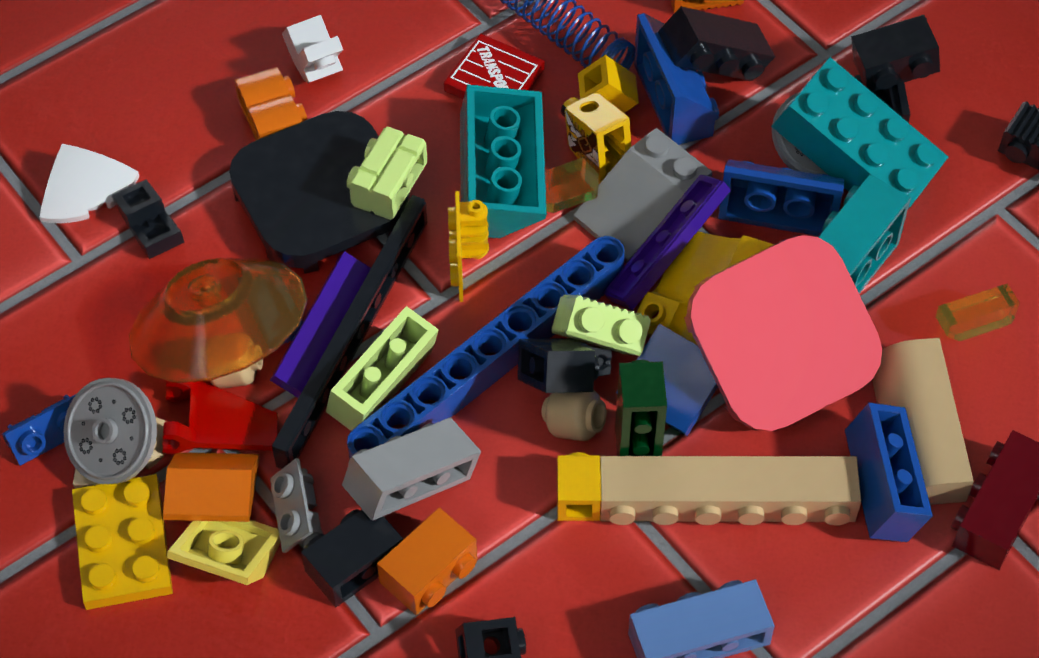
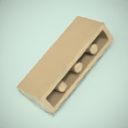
M940 338L908 340L884 348L882 350L880 367L872 379L877 404L906 408L930 505L966 502L974 480Z

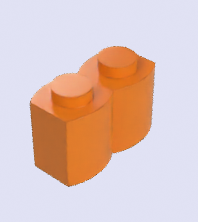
M278 67L235 80L237 98L255 140L308 120L302 103L295 104L293 100L295 91L290 77H283Z

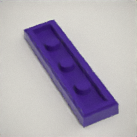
M702 174L699 175L608 285L603 294L611 302L633 311L729 194L731 189L722 180Z
M345 251L340 255L270 381L299 398L371 269L369 266Z

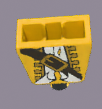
M593 93L581 100L575 97L566 100L561 107V114L566 119L567 139L570 149L595 181L600 184L629 148L632 147L630 118L599 93Z

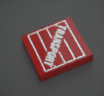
M480 34L444 81V91L464 99L467 85L530 90L543 72L545 61Z

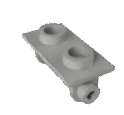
M295 458L270 478L281 547L284 553L297 544L304 545L305 549L311 539L319 534H323L318 513L308 510H312L317 506L313 476L308 474L307 469L301 468L300 459Z

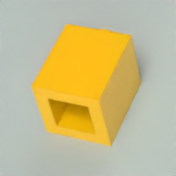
M604 55L578 73L580 100L593 93H599L623 113L639 104L635 74L607 55Z
M582 452L558 455L557 521H600V455H588Z

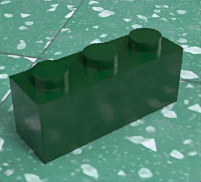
M634 360L630 363H619L615 420L617 456H662L667 413L663 361Z

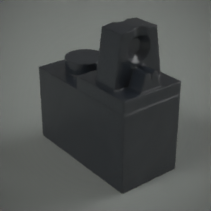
M573 338L519 339L518 380L545 393L594 392V380L598 376L611 373L612 353L607 348L590 346Z

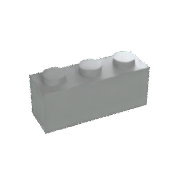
M450 417L435 424L428 423L419 430L402 437L395 436L386 443L369 450L362 449L356 452L348 462L342 486L373 521L470 480L481 450Z

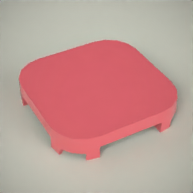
M801 235L781 240L775 245L710 277H706L695 286V290L688 300L687 314L684 317L688 333L692 332L727 404L725 406L726 410L734 420L741 422L749 428L773 431L787 427L860 390L874 378L880 367L882 346L871 317L843 259L831 244L819 237Z

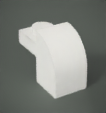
M321 15L286 27L282 36L296 68L306 83L343 70L338 55L343 51V47L338 36L330 38Z

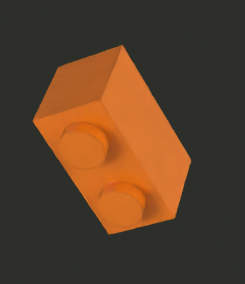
M439 507L377 563L380 584L411 612L417 615L426 606L431 608L436 605L444 596L446 588L457 577L463 579L473 570L477 563V540Z

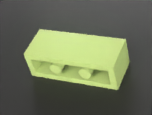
M406 306L331 389L326 413L352 431L389 402L431 354L439 329Z

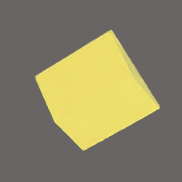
M253 520L249 522L192 521L167 551V558L244 585H249L264 578L281 542L279 530Z

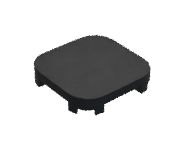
M346 111L324 113L256 140L240 149L232 159L229 173L235 200L240 202L266 248L267 258L275 266H278L280 263L287 267L303 268L304 274L319 271L318 261L384 233L387 237L390 236L410 200V192L394 219L389 220L376 215L373 211L367 212L354 207L351 203L350 189L347 188L348 175L354 166H361L365 159L364 153L369 140L379 137L373 126L364 117Z

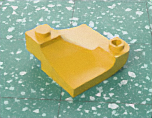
M697 231L665 270L657 288L653 292H647L637 310V313L648 315L651 320L647 336L651 337L660 323L697 345L692 332L688 333L684 319L687 314L688 300L695 290V286L706 277H710L775 244L745 235L742 238H729ZM659 311L657 317L651 319Z

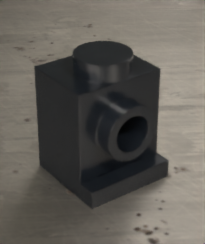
M515 617L463 623L455 629L459 658H521V655L526 653L524 631L522 628H517ZM490 639L496 643L497 651L495 654L491 655L485 652L484 640Z

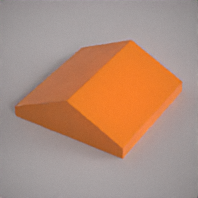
M174 454L166 472L163 519L249 522L260 460L259 454Z

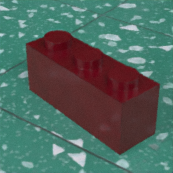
M1014 430L1010 433L1005 444L999 441L996 442L986 463L992 466L989 474L979 473L969 493V496L975 498L970 508L962 505L951 528L958 531L952 547L1000 570L1039 496V442Z

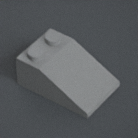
M655 128L629 148L574 213L573 220L596 239L610 236L620 240L624 245V262L627 264L698 176L702 174L712 177V171L662 131Z

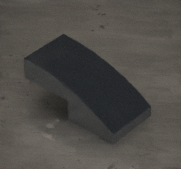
M147 179L112 195L113 201L149 259L185 243L180 229L165 211L162 199Z

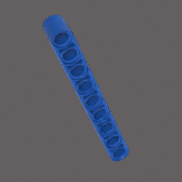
M610 236L599 237L588 244L355 427L347 438L349 459L362 449L374 448L386 443L395 436L402 437L417 431L428 423L435 424L453 417L518 365L519 339L551 338L555 335L552 333V325L560 297L563 295H581L582 297H589V299L597 301L604 296V290L624 267V245L620 240ZM522 329V330H525V331L518 332V331H515V330ZM486 353H496L495 355H485ZM458 376L467 377V378H465V379H460V380H459V379H454L455 377H458ZM428 400L437 401V402L432 403V404H425V403H423V402L428 401ZM395 425H405V427L400 429L391 428Z

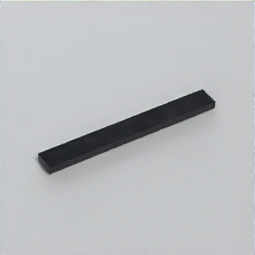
M414 195L411 196L272 444L276 467L283 469L295 458H299L327 407L331 389L344 376L427 225L425 199Z

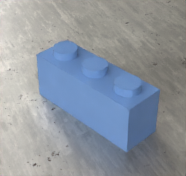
M740 580L725 583L718 590L708 593L691 592L681 596L672 603L661 606L652 603L640 607L635 613L630 614L628 634L637 658H725L770 645L775 625L757 580L744 583Z

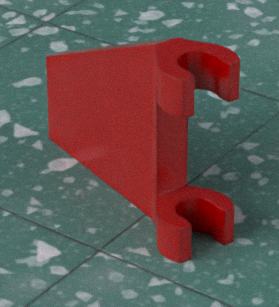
M167 370L166 400L179 402L190 398L189 427L179 422H164L163 453L177 454L193 448L273 451L272 444L277 437L278 413L219 387H215L182 370Z

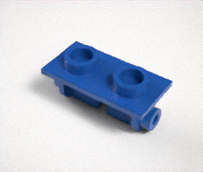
M66 394L63 396V400L42 410L40 414L32 415L14 426L11 424L7 426L8 430L2 433V437L7 446L11 448L19 466L64 443L65 416L75 395L69 397Z

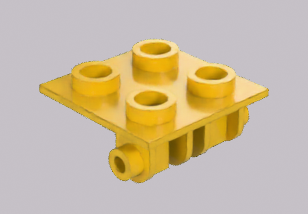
M455 191L456 207H448L451 287L459 286V302H463L462 259H481L488 253V208L480 200L460 202L459 191Z

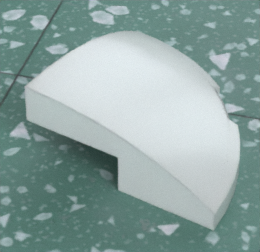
M62 144L49 176L41 206L40 221L46 223H72L86 220L90 217L89 211L97 210L105 202L107 208L111 209L115 206L112 195L135 185L139 178V172L102 154Z

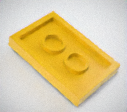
M157 474L132 478L119 484H98L72 489L82 596L86 610L173 594L170 564L167 558L168 549L160 485Z

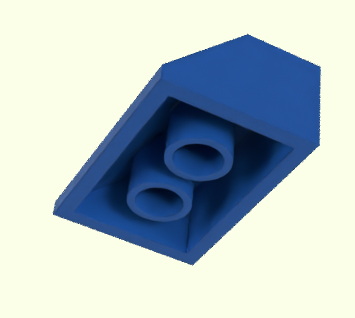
M645 13L638 14L634 66L665 135L678 145L712 137L715 120L719 119V109L716 100L709 98L706 92V82L702 71L675 66L658 33L665 23Z
M728 159L724 169L723 181L731 191L720 203L718 219L820 236L823 232V225L831 212H839L844 179L831 177L826 174H813L789 168H777L754 164L749 161Z

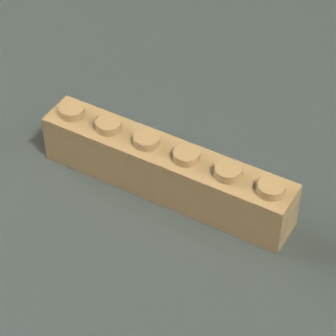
M601 456L600 521H611L617 525H628L633 522H655L659 525H671L676 522H697L702 525H714L719 522H740L744 525H757L762 522H783L787 525H800L805 522H826L829 525H843L856 521L861 504L857 456Z

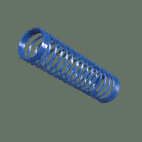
M500 0L503 4H507L511 10H515V13L518 16H522L527 23H531L535 29H539L543 35L548 36L551 42H556L559 48H564V51L568 55H572L575 61H580L584 68L591 65L592 57L603 48L611 34L615 35V40L607 46L601 57L607 55L613 59L621 51L615 60L618 63L628 47L626 56L620 65L629 70L634 62L636 47L625 38H618L616 31L610 32L608 25H601L599 18L593 19V14L585 12L583 5L577 6L575 0L562 2L551 15L548 24L544 26L541 25L542 19L554 10L559 0H555L552 7L546 12L547 8L554 1L549 0L540 18L533 20L534 13L540 10L547 0H544L538 7L537 5L540 0H536L532 11L525 14V9L534 0L529 2L525 0L524 5L521 7H517L519 0ZM572 2L574 7L563 16L557 29L550 33V26L562 16L568 3ZM563 7L559 15L554 19L557 12ZM580 8L582 14L571 23L565 36L558 39L559 31L569 24L576 9ZM571 14L568 20L563 24L567 16ZM589 15L590 21L582 26L573 43L566 45L567 38L579 28L584 16ZM579 20V22L577 23V25H576V26L574 27V29L571 31V29L573 28V26L575 25V23ZM597 21L599 27L590 33L582 49L575 52V45L586 36L592 23ZM606 28L607 34L598 40L591 54L583 58L584 50L595 41L600 30ZM572 47V52H570L567 48ZM589 59L588 65H586L583 61Z

